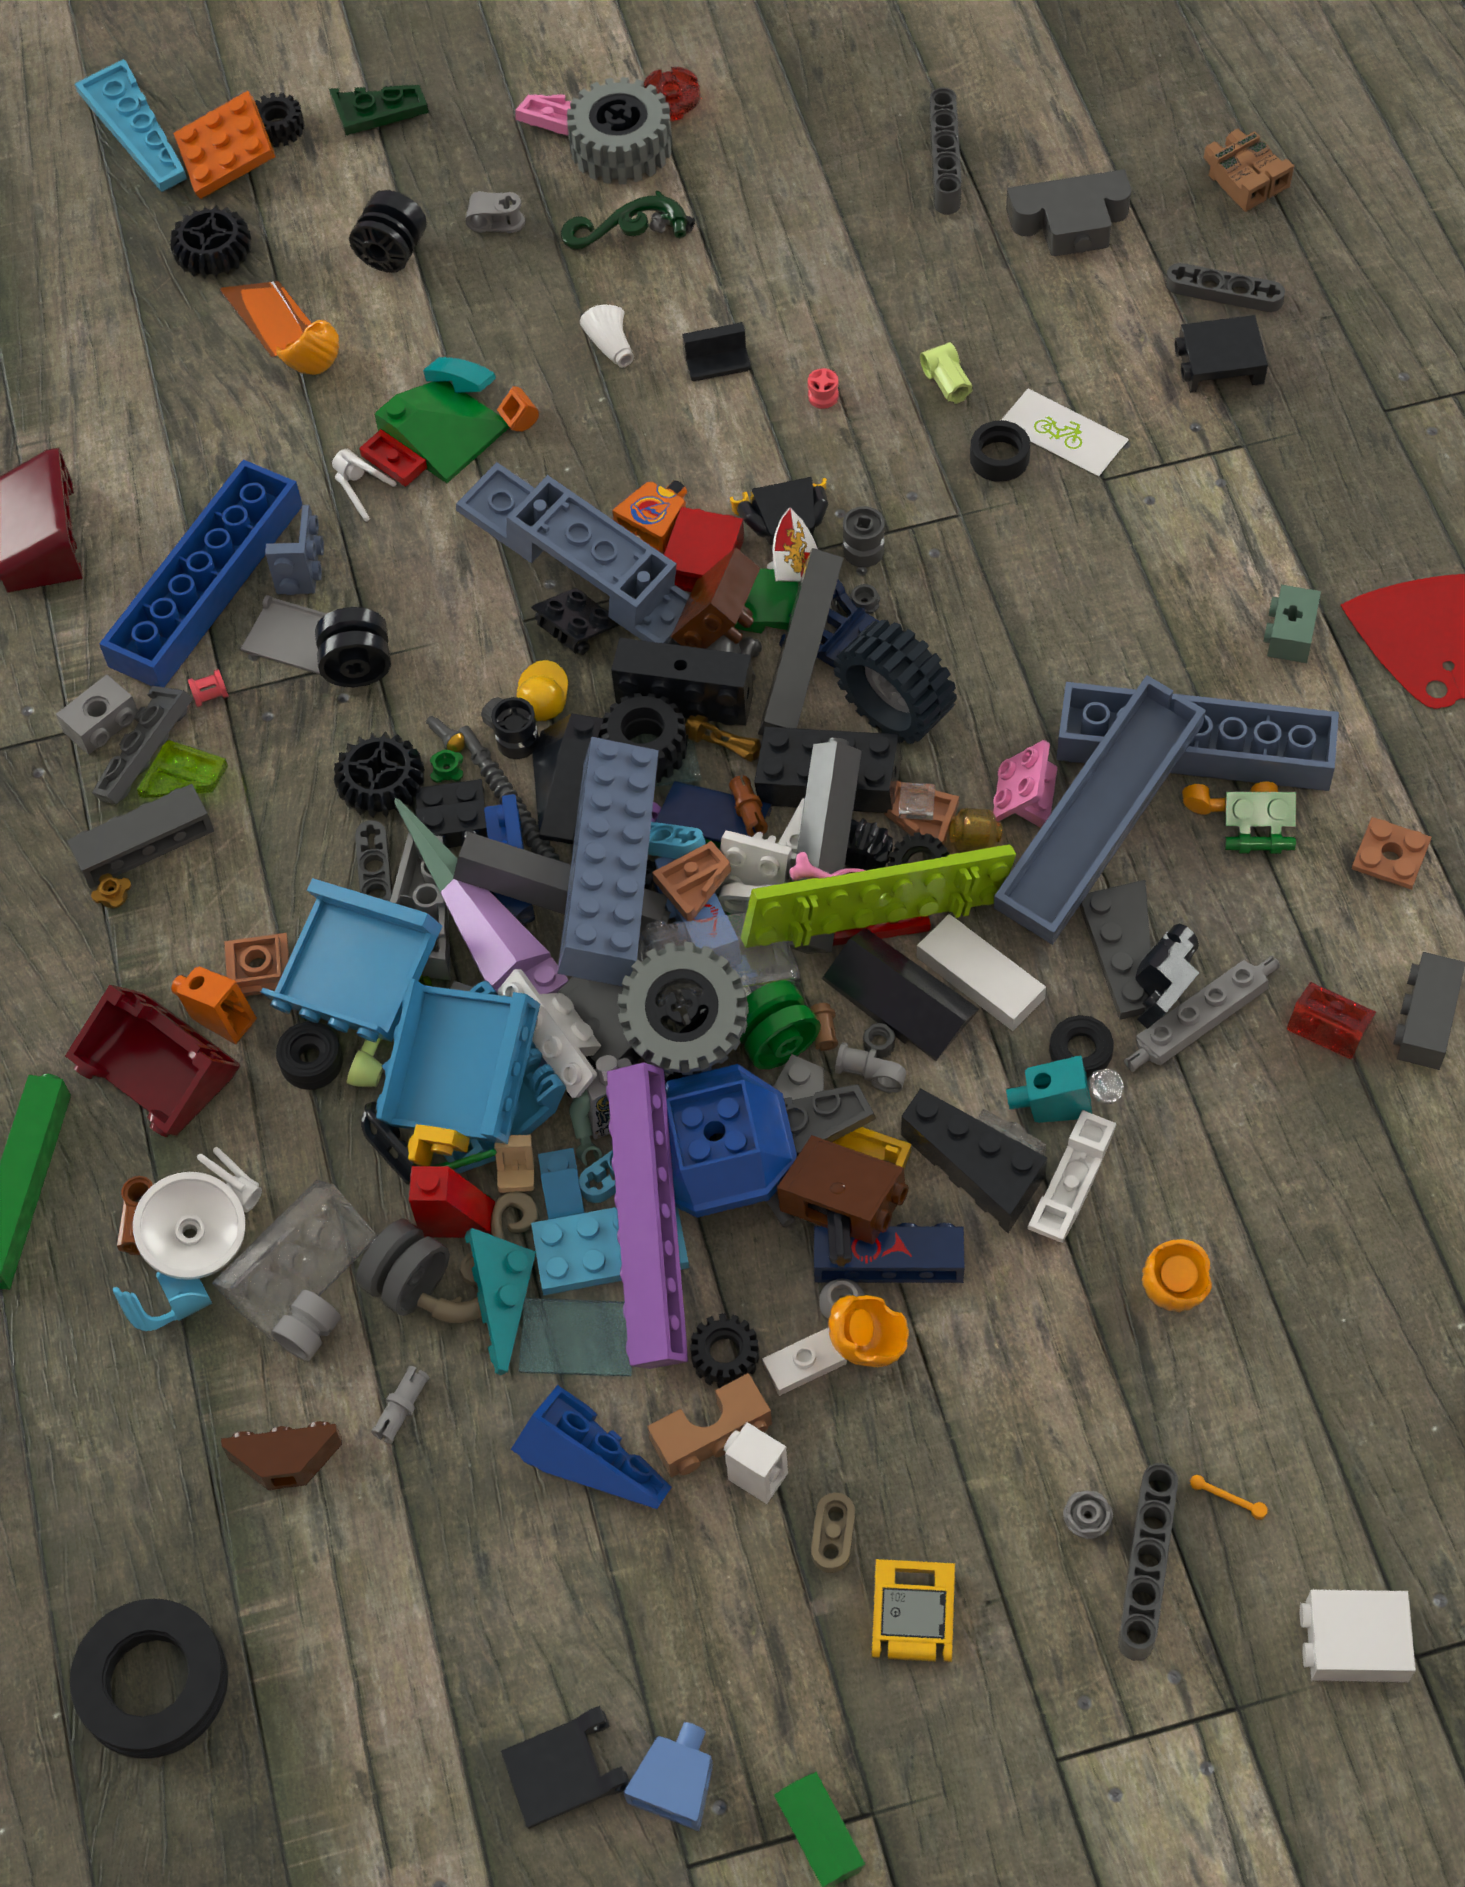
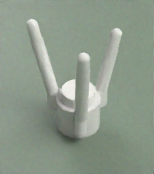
M342 449L333 459L332 466L338 472L335 479L342 484L363 520L369 521L370 518L348 480L356 481L366 471L392 487L397 485L396 481L364 462L350 449Z
M218 1147L213 1149V1153L236 1176H232L203 1154H198L197 1159L224 1179L227 1185L235 1192L244 1212L247 1213L253 1209L262 1193L259 1183L248 1177Z

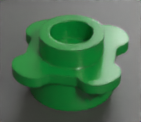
M441 750L430 758V763L433 765V772L430 774L431 780L435 783H440L443 780H461L464 776L461 770L463 756L451 750Z

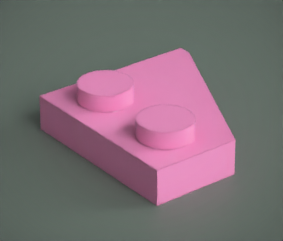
M528 95L515 110V117L517 121L568 136L567 111L571 109V101H565V95Z

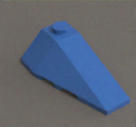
M557 1385L531 1416L511 1450L518 1454L525 1463L535 1466L543 1472L658 1509L672 1486L641 1456L629 1455L621 1447L620 1441L622 1438L614 1430L608 1433L594 1421L597 1414L588 1405Z

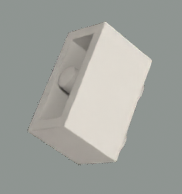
M746 1422L740 1432L735 1430L730 1435L724 1446L728 1480L767 1504L788 1474L786 1446Z

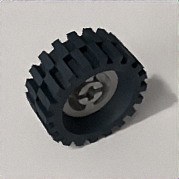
M876 620L869 624L837 655V658L834 660V665L836 666L834 675L840 678L837 682L839 688L847 692L844 697L849 704L854 703L857 706L855 711L861 717L865 715L869 719V725L874 728L878 726L881 728L882 733L899 734L900 743L906 740L907 744H913L915 741L919 742L954 707V702L957 700V694L953 692L956 689L955 683L947 679L951 674L947 667H941L939 664L941 658L937 653L932 655L927 649L929 645L924 640L920 642L916 640L914 632L909 629L905 632L902 631L901 625L896 622L890 625L888 620H881L880 622Z

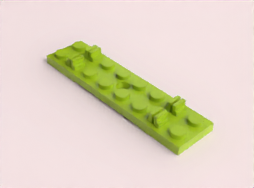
M1011 844L950 854L947 857L755 888L751 891L741 940L745 948L760 945L766 946L782 941H792L795 947H800L801 942L803 946L809 945L811 936L832 934L837 931L865 928L870 925L897 922L948 911L953 912L955 918L961 917V914L963 917L969 916L971 907L994 904L995 894L1011 872L1016 852Z

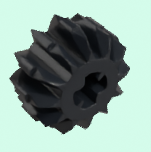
M864 818L860 822L852 819L845 865H849L850 868L863 870L886 867V864L890 861L889 853L893 848V838L888 835V829L879 828L877 822L868 823Z

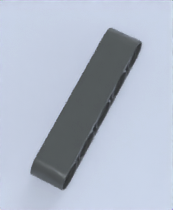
M941 87L931 92L929 109L934 207L942 214H953L961 206L962 186L957 100L953 90Z
M1164 1463L1152 1464L1145 1470L1139 1490L1118 1637V1647L1121 1653L1133 1661H1141L1152 1653L1158 1633L1178 1487V1476L1175 1470ZM1152 1481H1162L1167 1485L1168 1490L1164 1492L1154 1491L1149 1483ZM1149 1517L1157 1518L1162 1522L1163 1527L1151 1529L1145 1525L1144 1520ZM1149 1554L1157 1560L1158 1565L1146 1567L1140 1563L1138 1558L1139 1556ZM1138 1592L1147 1593L1152 1598L1153 1603L1150 1605H1140L1134 1600L1133 1595ZM1133 1630H1138L1146 1635L1148 1641L1144 1644H1135L1129 1640L1127 1634Z

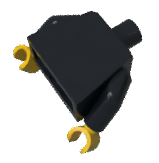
M812 477L754 488L751 490L750 501L747 492H742L743 499L739 501L730 497L732 511L734 514L740 515L743 521L759 537L766 538L769 545H773L779 521L788 508H791L803 520L813 536L815 527L822 523L828 507L826 494L827 480L822 478L821 484H814Z

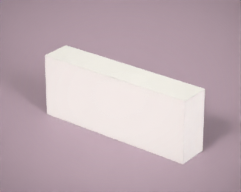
M950 914L917 945V958L1012 1031L1045 999L1046 986Z

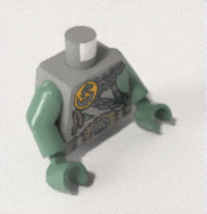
M611 1055L600 1057L596 1061V1069H594L597 1077L579 1098L573 1099L570 1105L569 1114L575 1137L580 1139L581 1143L576 1150V1155L586 1166L585 1155L588 1151L593 1150L596 1160L602 1158L601 1150L591 1142L590 1136L592 1135L593 1139L596 1140L610 1134V1108L606 1095V1086L608 1084L607 1071L631 1066L629 1058L617 1060Z

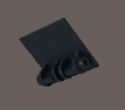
M577 588L539 602L531 607L537 612L535 615L537 625L549 632L554 638H558L560 643H565L575 654L580 653L584 655L588 652L590 644L587 643L589 638L619 626L618 623L608 617L609 611L602 608Z

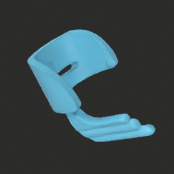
M157 1272L156 1277L172 1308L171 1312L159 1317L148 1315L135 1293L121 1292L118 1287L113 1288V1293L127 1319L135 1328L143 1331L156 1330L174 1320L180 1321L213 1304L200 1278L183 1280Z

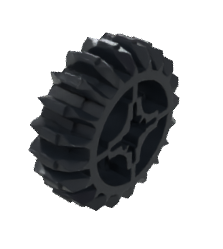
M217 205L213 209H207L204 206L202 211L193 209L192 215H183L182 221L175 222V229L171 231L170 248L174 260L183 268L184 272L190 271L193 277L201 273L204 279L211 274L217 278L219 273L225 272L229 275L231 268L239 269L240 262H246L247 254L251 253L252 238L244 218L239 216L238 212H231L228 207L220 210Z
M385 731L378 738L373 732H371L370 739L367 740L359 736L357 745L347 743V752L339 753V762L334 764V784L338 788L339 797L342 801L345 800L346 806L349 809L356 808L360 816L368 810L372 818L375 817L377 812H382L387 818L389 810L394 809L399 813L395 805V798L399 799L403 804L411 806L412 797H416L415 793H419L420 787L424 786L425 768L423 762H421L419 751L413 749V745L409 740L403 742L399 734L390 739V736Z

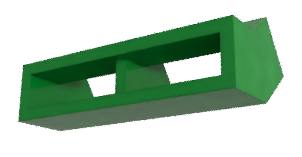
M817 1772L794 1781L774 1794L822 1887H835L842 1881L860 1873L866 1864Z

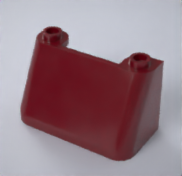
M59 447L47 449L0 476V581L2 580L7 593L83 579L82 565L78 563L75 555L77 544L73 536L69 496L74 493L73 481Z
M110 984L65 1055L66 1058L76 1064L73 1069L80 1075L88 1079H92L94 1076L105 1078L149 1112L147 1118L151 1121L149 1127L164 1137H168L170 1134L178 1135L233 1079L240 1068V1064L234 1058L151 997L135 990Z

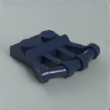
M837 580L832 599H836L848 615V618L829 609L826 622L837 628V630L831 633L824 628L821 643L824 645L820 644L816 657L834 669L836 668L834 660L837 658V655L869 624L877 620L867 614L865 608L856 607L839 580ZM786 634L781 636L779 642L781 648Z

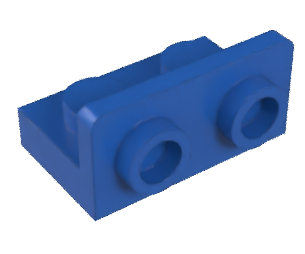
M516 795L502 796L503 804L484 808L487 836L489 839L524 849Z

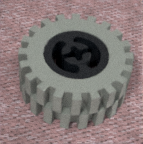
M621 77V82L614 83L613 78L605 79V85L600 86L598 82L590 84V92L582 89L578 93L579 99L573 98L570 103L571 109L567 111V126L572 159L575 164L578 163V168L583 174L589 170V177L594 180L602 176L603 183L611 184L612 179H618L619 184H627L626 178L633 177L635 182L641 181L642 174L646 173L650 177L656 173L655 166L662 168L666 164L665 157L669 158L671 155L672 133L670 108L662 92L657 94L656 87L651 84L644 88V81L636 79L634 84L629 83V78Z
M672 942L664 944L665 949L656 951L653 948L646 952L648 957L642 962L637 959L631 966L633 972L630 976L625 975L621 983L624 988L622 994H618L617 1004L620 1007L618 1018L624 1031L623 1034L638 1055L648 1064L663 1068L666 1073L680 1072L682 1075H693L694 1071L701 1070L703 1073L712 1070V1065L717 1062L722 1064L728 1059L727 1055L731 1050L737 1049L741 1043L740 1037L747 1028L748 1002L741 979L725 957L722 955L718 956L714 953L713 949L705 945L703 948H699L693 942H684V946H676ZM678 983H691L703 990L700 996H695L691 991L681 989L685 1002L693 1004V1006L687 1008L692 1024L697 1021L702 1009L709 1010L703 1024L687 1033L672 1032L663 1026V1022L667 1019L672 1020V1022L679 1026H685L679 1011L673 1012V1009L679 1007L674 992L669 994L664 1006H658L662 993L670 986Z

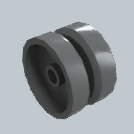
M402 1218L386 1227L371 1243L358 1267L356 1281L358 1286L371 1296L378 1298L382 1296L383 1304L397 1315L405 1316L418 1308L417 1302L423 1292L428 1295L433 1293L446 1271L450 1253L446 1246L432 1237H425L422 1229L409 1220Z

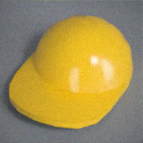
M549 660L537 661L527 667L521 674L516 697L528 701L533 706L536 721H547L563 711L567 698L568 677L563 668L557 663Z

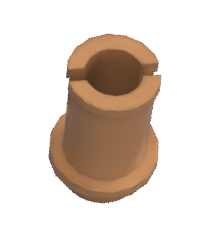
M828 1003L814 1004L810 1009L814 1012L821 1025V1030L815 1040V1047L821 1051L834 1049L838 1046L833 1022L836 1016L835 1010Z

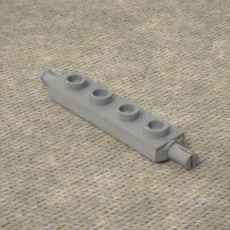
M1271 955L1258 966L1249 964L1245 960L1238 963L1156 1021L1151 1027L1136 1036L1139 1050L1124 1059L1126 1067L1131 1072H1134L1147 1061L1161 1066L1269 989L1266 977L1280 968L1279 961Z

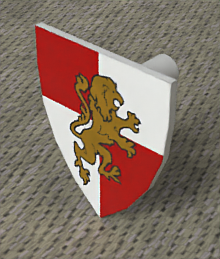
M791 508L787 509L777 526L773 542V561L768 563L767 569H774L776 581L800 582L806 560L812 548H818L803 520Z

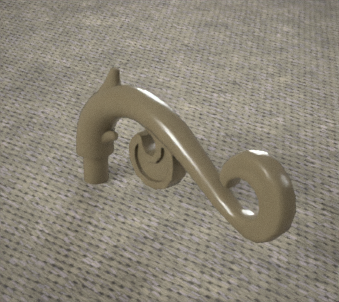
M516 1191L499 1197L491 1214V1234L505 1240L501 1216L511 1206L521 1210L523 1217L520 1221L507 1225L509 1232L522 1233L532 1229L531 1223L537 1222L539 1216L538 1206L534 1199L526 1193ZM472 1252L467 1254L462 1260L460 1275L465 1283L477 1286L471 1269L475 1266ZM423 1292L417 1302L418 1307L432 1313V1318L447 1323L461 1324L482 1318L478 1297L465 1302H461V1296L453 1300H447L443 1297L438 1300Z

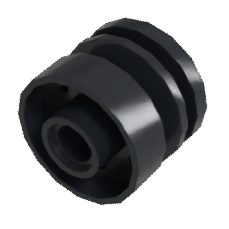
M379 190L371 195L362 215L353 227L349 236L350 246L356 256L372 268L387 273L399 272L405 268L415 246H417L427 227L426 216L420 206L411 198L400 192Z

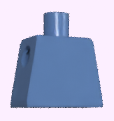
M684 1722L676 1742L658 1736L625 1789L626 1802L699 1831L713 1768L712 1757L699 1751L706 1731L697 1725Z

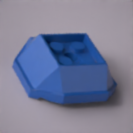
M739 1064L667 1081L665 1090L675 1207L695 1217H702L770 1200L797 1158L783 1094ZM715 1133L725 1134L718 1141L709 1140Z

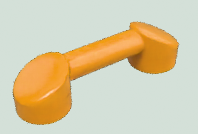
M1268 781L1259 782L1250 789L1251 792H1279L1277 784ZM1192 784L1182 790L1183 804L1194 813L1207 815L1211 812L1225 811V798H1210V791L1206 785Z

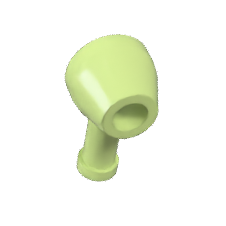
M378 1038L376 1042L365 1039L361 1050H358L354 1057L347 1077V1084L357 1087H377L383 1073V1064L373 1056L380 1041L383 1039Z

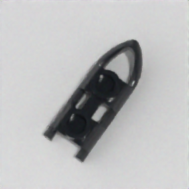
M375 1101L367 1103L361 1119V1127L365 1138L407 1185L410 1184L411 1167L417 1166V1164L408 1160V1144L404 1140H399V1127H392L377 1119L375 1112L377 1103ZM370 1122L377 1129L375 1135L372 1133ZM392 1147L399 1154L397 1159H395L389 1152V1150H391Z

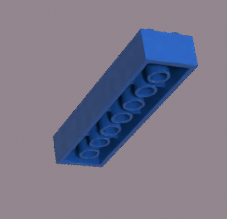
M243 459L99 643L107 666L147 685L165 687L263 559L266 544L276 542L303 506L297 482Z

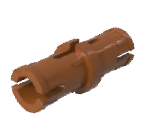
M743 775L744 786L740 776H736L729 783V788L736 801L735 811L739 817H742L748 836L753 837L755 835L752 827H754L756 833L761 832L764 835L768 830V824L761 811L762 802L759 796L754 794L750 779Z

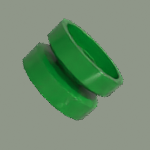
M779 980L766 984L746 997L749 1014H747L746 1019L747 1028L745 1033H742L740 1042L745 1047V1053L758 1069H772L787 1063L791 1054L799 1056L816 1040L821 1030L820 1021L807 1005H804L803 996L790 981Z

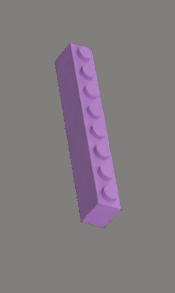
M643 1062L607 1071L608 1084L606 1086V1095L610 1108L609 1132L612 1136V1169L615 1173L616 1185L614 1201L618 1211L619 1224L617 1239L621 1249L622 1266L620 1276L623 1282L625 1301L623 1314L627 1326L628 1340L626 1352L629 1357L630 1366L652 1369L688 1362L664 1069Z

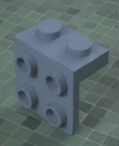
M310 505L302 506L299 543L266 544L265 555L276 594L315 593L316 580H321L322 569L321 563L318 561V555H323L324 541L323 536H318L317 515H312Z

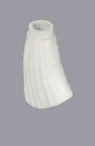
M597 305L592 307L581 316L580 326L612 362L621 368L628 366L633 361L634 355L623 331L624 310L614 305Z

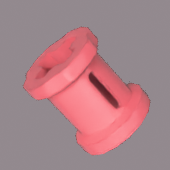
M219 669L214 670L213 675L198 680L187 679L197 708L202 706V702L220 696L223 698L229 697ZM215 685V687L200 691L201 689Z

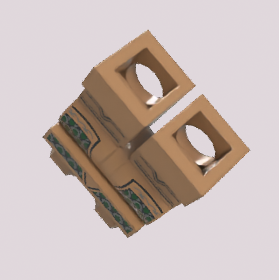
M1236 129L1226 137L1225 145L1227 147L1223 148L1215 141L1205 147L1204 159L1210 165L1209 176L1214 181L1216 180L1245 212L1266 201L1267 197L1271 198L1290 187L1294 165L1287 158L1281 161L1275 156L1265 142L1260 141V136L1255 131L1245 135L1242 131Z

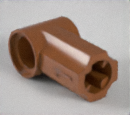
M132 1177L124 1183L121 1190L124 1204L117 1248L119 1251L127 1252L130 1255H141L134 1240L133 1218L139 1203L135 1202V1200L144 1195L153 1185L147 1177Z

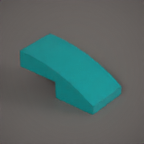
M438 357L423 370L426 382L452 381L455 392H481L496 379L494 372L481 365L450 357Z

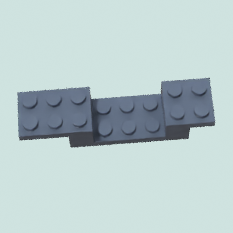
M496 462L456 503L457 512L530 563H533L545 551L609 595L608 617L642 641L666 643L671 637L690 596L675 585L677 564L549 475L534 488Z

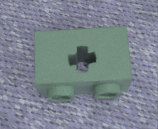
M1281 584L1279 597L1272 596L1268 615L1275 617L1274 624L1267 623L1263 640L1265 643H1270L1268 657L1307 663L1321 591Z

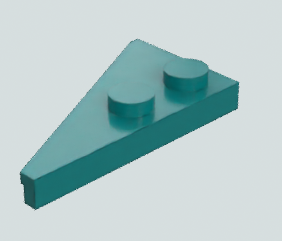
M471 1228L466 1232L465 1240L466 1244H471L475 1264L471 1269L474 1281L478 1286L477 1297L483 1323H487L491 1345L488 1347L490 1360L494 1364L495 1373L503 1375L508 1372L536 1251Z

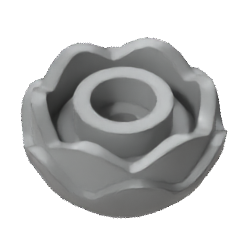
M836 1279L824 1286L819 1296L821 1313L826 1318H829L831 1308L839 1298L846 1295L862 1296L865 1295L864 1291L856 1282L850 1279Z
M1082 1491L1070 1496L1063 1510V1516L1066 1526L1073 1534L1084 1539H1094L1100 1537L1109 1529L1113 1519V1509L1099 1492ZM1090 1513L1092 1517L1086 1518L1084 1514Z

